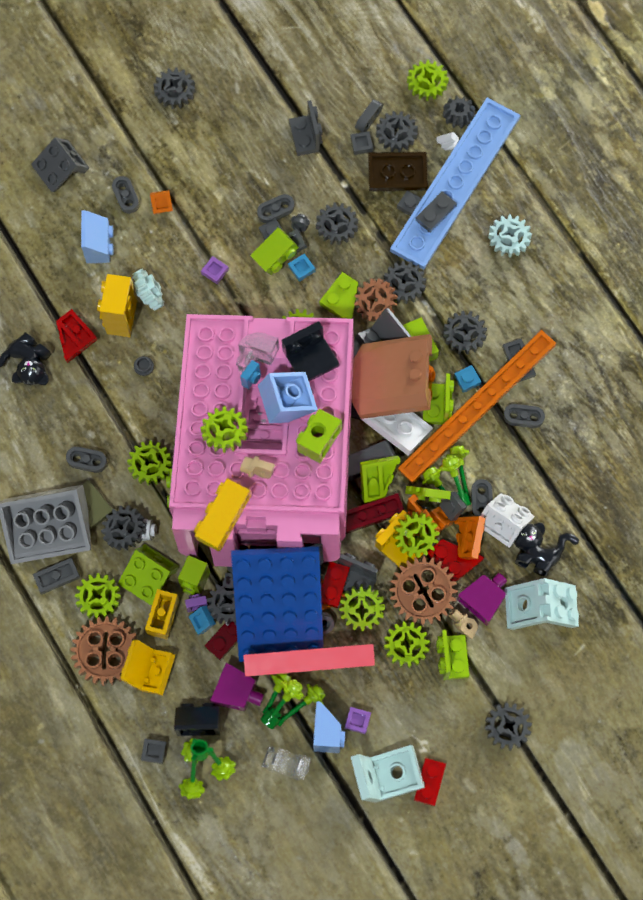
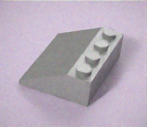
M83 485L7 498L0 502V520L11 564L91 550L88 505Z

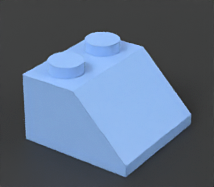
M82 210L81 248L86 263H110V256L114 254L113 244H110V237L114 236L113 226H110L108 218Z
M306 372L268 373L258 385L269 424L288 423L318 410Z
M316 702L314 752L340 753V748H344L345 731H341V724L321 702Z

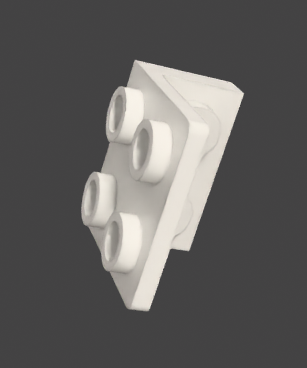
M502 493L488 503L480 515L486 518L484 530L509 548L513 545L522 529L535 517L529 509L519 506L510 496L503 495Z

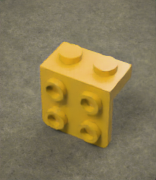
M403 510L400 514L395 513L389 520L390 525L386 529L382 528L376 534L375 547L398 567L401 565L407 568L406 561L408 560L411 564H414L416 556L413 553L412 557H409L407 551L403 554L400 551L401 547L395 545L398 540L393 537L394 534L398 533L394 526L401 525L398 520H405V514L407 513ZM418 532L417 534L414 533V534H413V537L419 536L420 533H419V532ZM403 535L404 542L408 545V538Z
M133 640L128 649L125 665L121 671V680L142 692L163 696L176 655L171 652L152 649L139 640Z

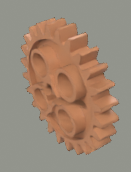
M423 556L422 562H419L415 557L414 564L407 560L408 567L404 568L400 565L401 574L394 572L398 579L391 580L395 588H390L389 591L395 593V595L390 597V599L397 600L393 607H401L398 614L406 613V621L413 617L414 624H416L418 619H421V624L424 625L425 620L428 619L432 625L433 618L435 617L440 622V614L448 616L446 608L453 610L450 602L457 601L456 598L452 597V594L458 593V590L452 589L457 582L450 581L454 574L447 575L449 567L447 566L442 569L441 561L435 565L434 558H431L429 563L426 561L425 556ZM430 571L434 574L431 582L422 580L424 572ZM415 574L418 575L424 588L429 587L427 593L434 604L433 608L429 606L423 594H418L420 588L414 579ZM408 581L415 583V589L412 592L404 590V584ZM437 589L444 592V597L440 601L432 598V593ZM419 599L425 602V608L421 611L414 609V603Z
M106 616L104 622L98 617L96 624L89 620L90 627L87 628L82 625L84 632H76L79 640L72 639V642L77 645L70 648L71 652L76 653V655L71 657L72 661H78L73 665L74 668H81L78 672L80 676L86 673V681L93 678L94 685L99 680H101L103 686H105L106 680H109L111 685H114L115 678L122 682L121 671L125 665L128 649L137 635L135 633L130 634L132 628L130 626L125 628L126 623L124 621L118 625L116 617L112 622H110L108 616ZM105 633H108L107 647L109 651L106 652V669H102L104 655L101 651L105 649L104 636ZM100 636L101 640L98 644L93 645L90 643L92 637ZM119 636L122 638V642L119 645L111 644L114 637ZM92 657H99L97 665H89V660ZM114 657L121 659L120 664L117 666L110 665V661Z

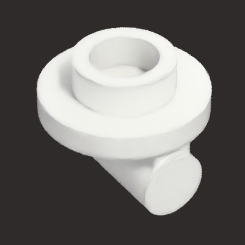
M454 132L437 137V142L441 144L445 151L453 150L459 140V137Z
M144 519L143 522L146 523V527L142 528V530L146 533L144 535L140 534L139 537L142 541L152 540L153 536L157 535V525L153 523V520Z

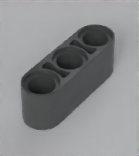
M390 441L380 442L349 455L348 482L361 477L360 462L396 456Z

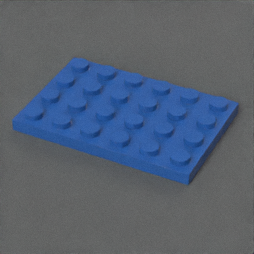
M319 546L231 551L239 662H244L243 655L323 648Z

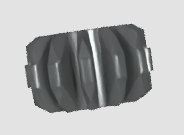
M457 95L454 100L449 98L448 102L443 106V118L446 119V124L452 123L453 129L456 125H459L460 129L463 128V125L469 126L475 117V106H472L471 100L466 101L465 96L462 99H459Z

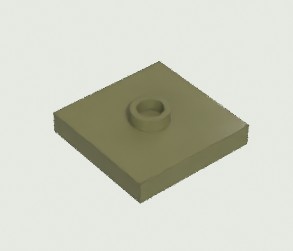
M87 480L82 485L87 500L89 527L91 530L106 519L107 514H112V508L92 483Z

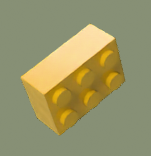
M107 274L106 281H102L101 285L102 300L99 299L97 311L100 312V319H102V326L105 327L106 333L109 335L131 337L137 306V297L132 278Z

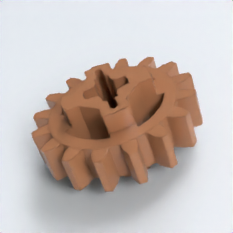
M371 278L370 284L364 281V288L358 287L360 294L354 296L358 298L354 305L360 307L357 313L362 314V318L374 322L386 308H389L394 313L392 306H397L394 299L398 298V295L392 294L395 288L389 287V282H383L380 278L376 282L375 279Z

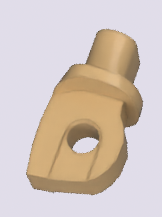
M255 456L254 459L245 457L241 464L240 472L247 473L250 478L255 474L261 478L269 479L272 476L275 464L259 460L258 456Z
M453 609L448 616L454 620V626L465 637L473 639L478 629L477 622L472 618H468L466 612L461 613L457 609Z

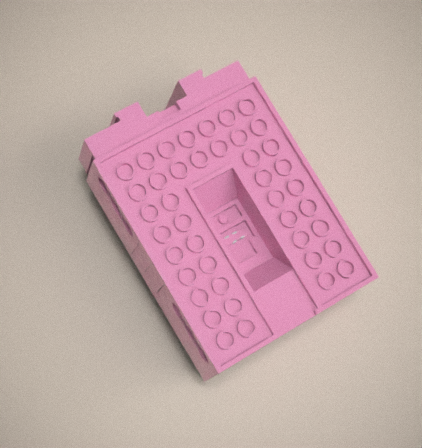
M187 314L169 509L173 519L172 531L178 551L181 554L197 558L198 540L195 537L194 529L200 520H204L206 516L205 510L209 502H214L217 497L216 490L221 482L224 483L228 478L249 489L252 496L221 551L219 552L210 547L214 566L232 567L231 551L240 550V545L295 548L304 547V543L322 544L324 562L336 561L340 558L341 541L344 540L346 534L348 456L350 449L349 437L354 361L353 319L308 317L270 319L253 318V316ZM316 322L321 323L324 339L337 358L339 367L309 381L317 409H321L342 420V431L321 463L299 453L296 443L299 433L301 431L304 432L308 427L307 422L312 414L315 415L317 411L288 423L269 424L258 389L259 383L268 373L295 372L283 353L281 340ZM251 360H253L260 366L261 377L248 390L242 386L240 375ZM223 406H226L227 411H230L232 407L235 408V414L241 412L242 418H246V426H248V433H245L247 439L241 440L242 446L235 445L233 452L230 448H227L226 453H223L222 448L215 452L214 445L207 447V441H203V433H201V426H204L202 420L208 419L207 413L215 414V408L222 411ZM234 421L233 424L239 429V426ZM210 430L211 435L215 438V434ZM315 433L313 436L321 437L323 434ZM255 456H258L259 460L275 464L271 478L265 479L255 474L250 478L247 473L240 472L244 458L250 457L254 459Z

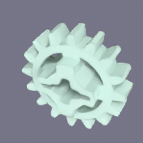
M508 215V219L501 216L500 222L495 220L494 226H490V233L488 235V239H491L490 246H495V252L500 250L501 256L505 253H508L509 257L512 256V253L519 256L520 250L525 252L526 246L530 245L531 240L529 239L532 236V233L529 232L530 226H524L525 220L518 221L519 216H516L515 219H512L511 215Z
M143 268L134 272L135 292L145 305L149 304L150 308L154 311L164 306V301L161 298L163 295L161 292L162 288L153 275H148Z

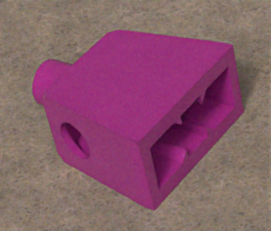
M497 573L492 580L482 575L458 595L457 601L487 626L506 596V593L501 588L507 582V579L500 573Z
M226 663L210 701L215 703L216 706L245 711L249 702L261 706L265 694L254 690L256 680L250 676L245 677V673Z

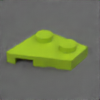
M342 272L321 298L319 305L339 318L353 319L354 303L356 302V297L354 296L357 294L358 282Z
M398 455L360 462L362 500L364 503L386 497L388 486L394 478L393 472L395 467L400 463Z
M406 486L405 494H415L418 500H425V497H429V501L441 503L442 499H450L451 491Z

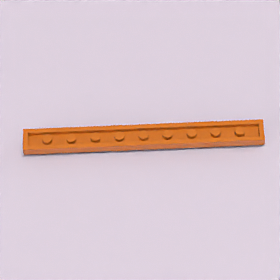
M541 330L398 467V471L413 484L556 346V342Z

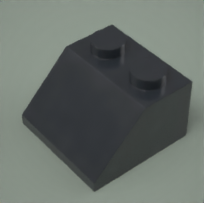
M191 703L181 704V707H176L175 733L177 736L221 735L220 707L215 706V703H203L202 707H194V704Z

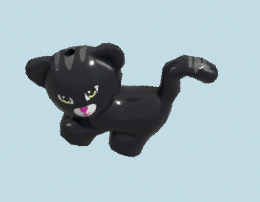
M24 332L22 336L11 342L1 354L0 367H3L9 357L22 359L12 376V382L27 385H46L49 382V378L46 374L45 365L39 359H48L51 353L42 344L39 343L37 345L35 339Z
M544 523L527 524L514 542L517 548L524 551V553H520L517 556L515 564L522 568H527L529 564L533 563L535 564L533 571L545 577L550 568L560 561L561 554L565 549V542L568 540L573 545H577L579 539L574 534L566 532L559 536L556 548H542L540 546L545 533Z

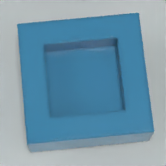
M305 254L288 263L289 269L299 282L316 272L315 267Z
M251 360L240 375L242 386L248 390L261 377L260 366L257 362Z
M472 365L454 373V378L463 393L481 385V380Z
M207 605L201 606L189 616L197 635L205 633L216 624Z

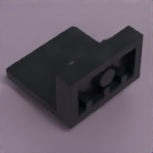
M316 322L281 340L283 353L295 372H306L308 381L339 367L337 358L324 339L323 327L320 322Z

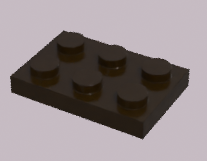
M427 152L368 153L369 192L428 190Z

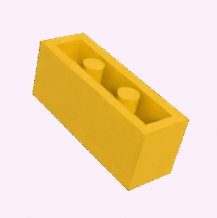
M228 478L224 483L221 482L216 490L217 497L214 502H209L205 510L206 516L204 520H200L194 529L195 537L198 541L219 552L252 496L249 489Z

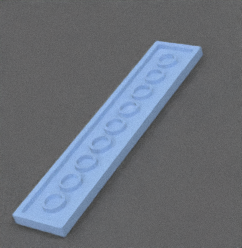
M486 98L391 246L390 252L408 262L411 261L416 266L419 265V268L423 270L426 268L519 121L520 114ZM443 191L457 205L430 233L416 222V217Z

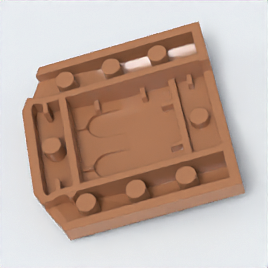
M430 334L361 345L354 357L352 404L361 419L430 410L431 391L428 388L429 356H432V337Z

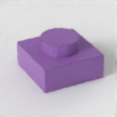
M212 256L201 270V274L215 284H218L228 272L229 267Z
M195 594L185 600L188 613L196 611L201 606L207 605L208 607L206 595Z
M350 707L345 729L366 734L371 712Z

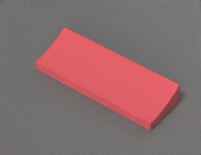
M373 644L243 655L245 677L375 666Z

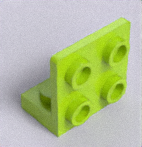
M446 373L444 384H432L433 396L430 410L423 411V420L428 424L443 425L452 416L454 380H450V373Z
M144 544L135 549L118 584L149 605H152L157 589L162 590L168 577L177 572L179 565Z
M442 630L441 635L437 636L436 641L437 653H441L440 662H438L439 674H443L444 680L469 678L465 635L447 636V631Z

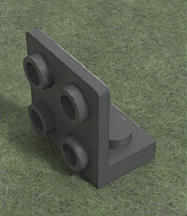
M311 100L307 101L308 115L289 119L297 156L320 152L322 127L317 120V107L312 105Z
M56 137L31 164L51 192H56L73 172L86 173L89 169L88 165L68 140Z
M386 308L372 328L358 333L355 339L361 346L365 343L411 337V335L392 311Z
M340 553L337 564L350 567L343 592L347 590L351 593L352 586L358 590L360 584H363L364 589H367L370 585L372 592L378 576L376 566L367 561H364V563L357 561L356 557L349 553L344 555Z

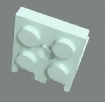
M543 578L505 588L507 629L515 630L542 623L569 628L579 627L576 585ZM527 600V607L524 610L523 603Z
M413 745L373 757L359 754L351 757L363 801L379 802L425 788ZM397 766H400L403 770V774L399 779L394 778L392 773L393 769Z

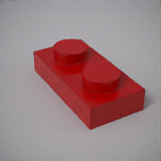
M329 562L321 588L322 604L334 608L339 607L350 567Z
M425 758L421 771L425 788L416 790L414 801L435 807L446 763Z

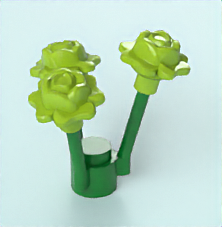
M453 446V448L449 449L450 454L443 458L439 469L433 466L422 474L424 477L422 485L426 483L433 484L439 490H445L441 485L443 483L439 479L441 471L450 472L458 490L456 493L465 505L469 506L471 505V497L467 489L463 459L470 452L465 450L464 446ZM459 473H460V478H461L462 487H461V484H460V481H459V478H458Z
M288 673L271 674L270 676L275 683L274 692L267 706L262 711L264 714L260 720L270 729H274L277 725L281 727L288 718L306 704L321 702L324 705L322 700L325 697V693L317 684L314 686L307 684L308 695L304 697L302 685L295 679L291 680L292 676H289ZM283 689L285 692L282 696L283 699L276 708L272 707L278 693H281ZM291 698L298 700L303 698L304 701L281 718L283 714L280 712V709L286 702H289Z
M192 738L189 742H184L181 755L185 756V762H191L192 765L190 778L183 779V783L179 784L181 796H185L190 800L200 798L201 794L205 792L203 781H197L195 775L196 765L199 761H204L208 755L215 761L211 765L213 769L211 775L215 776L218 781L223 780V778L228 780L230 775L235 773L234 767L236 763L231 761L229 756L224 757V759L222 757L218 758L214 753V749L208 747L206 741Z

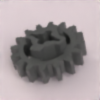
M168 68V73L166 74L161 72V78L156 77V83H154L155 97L158 98V102H163L164 107L170 104L172 109H174L175 105L182 108V103L188 105V99L193 100V93L196 92L195 82L191 79V74L186 75L184 69L178 72V68H175L174 72H171L170 68Z
M393 111L392 116L386 113L385 119L380 118L379 124L376 125V137L379 138L378 143H384V149L391 147V152L394 149L401 152L403 147L408 150L409 144L413 146L414 139H417L418 133L416 132L418 126H415V119L410 120L409 114L403 116L402 111L399 115H396V112Z
M336 202L333 203V207L327 204L326 211L321 209L320 215L316 217V229H319L318 235H323V241L330 239V244L337 241L338 245H341V240L348 243V237L354 238V232L358 231L356 212H351L350 206L345 209L344 203H341L340 207H337Z
M402 261L400 266L394 263V269L388 267V273L384 274L385 280L383 282L387 281L390 283L389 287L394 286L397 288L392 293L398 295L397 303L404 300V303L407 304L408 299L415 302V296L421 298V291H425L426 287L424 285L426 284V278H423L424 271L419 272V265L412 267L411 261L408 265H405V262Z
M462 311L461 316L454 313L453 319L448 318V324L444 325L445 332L443 337L447 338L446 345L452 344L451 350L457 348L458 354L465 350L466 355H468L470 349L475 353L477 346L482 348V341H486L487 336L485 334L487 328L483 327L484 320L479 322V315L472 317L471 311L468 315H465V312Z
M127 505L126 509L123 506H119V511L112 509L113 514L111 516L106 515L108 521L102 522L106 527L101 530L105 535L103 539L109 546L116 548L118 551L121 548L127 551L129 545L136 547L135 541L141 542L140 534L144 535L146 533L142 530V528L146 527V523L143 522L144 516L136 508L133 509L129 505Z
M233 579L230 581V584H227L224 580L223 586L220 587L216 584L217 590H210L212 598H207L210 604L207 608L209 612H212V618H217L219 624L225 621V624L229 626L230 622L233 621L236 625Z
M508 702L504 704V708L497 705V712L491 710L489 714L492 718L487 717L485 720L490 724L485 726V730L490 731L487 738L495 739L493 745L500 743L501 750L505 745L508 746L509 751L512 750L513 745L520 748V741L523 743L528 741L525 735H531V731L527 730V728L531 727L532 723L526 721L530 715H523L524 708L517 710V704L515 703L512 708L509 707ZM508 713H512L517 717L509 716ZM498 717L500 724L494 729V722ZM506 722L508 725H513L511 731L509 729H504ZM522 725V733L518 736L517 728ZM502 735V736L508 737L509 740H504V739L500 738L499 736Z

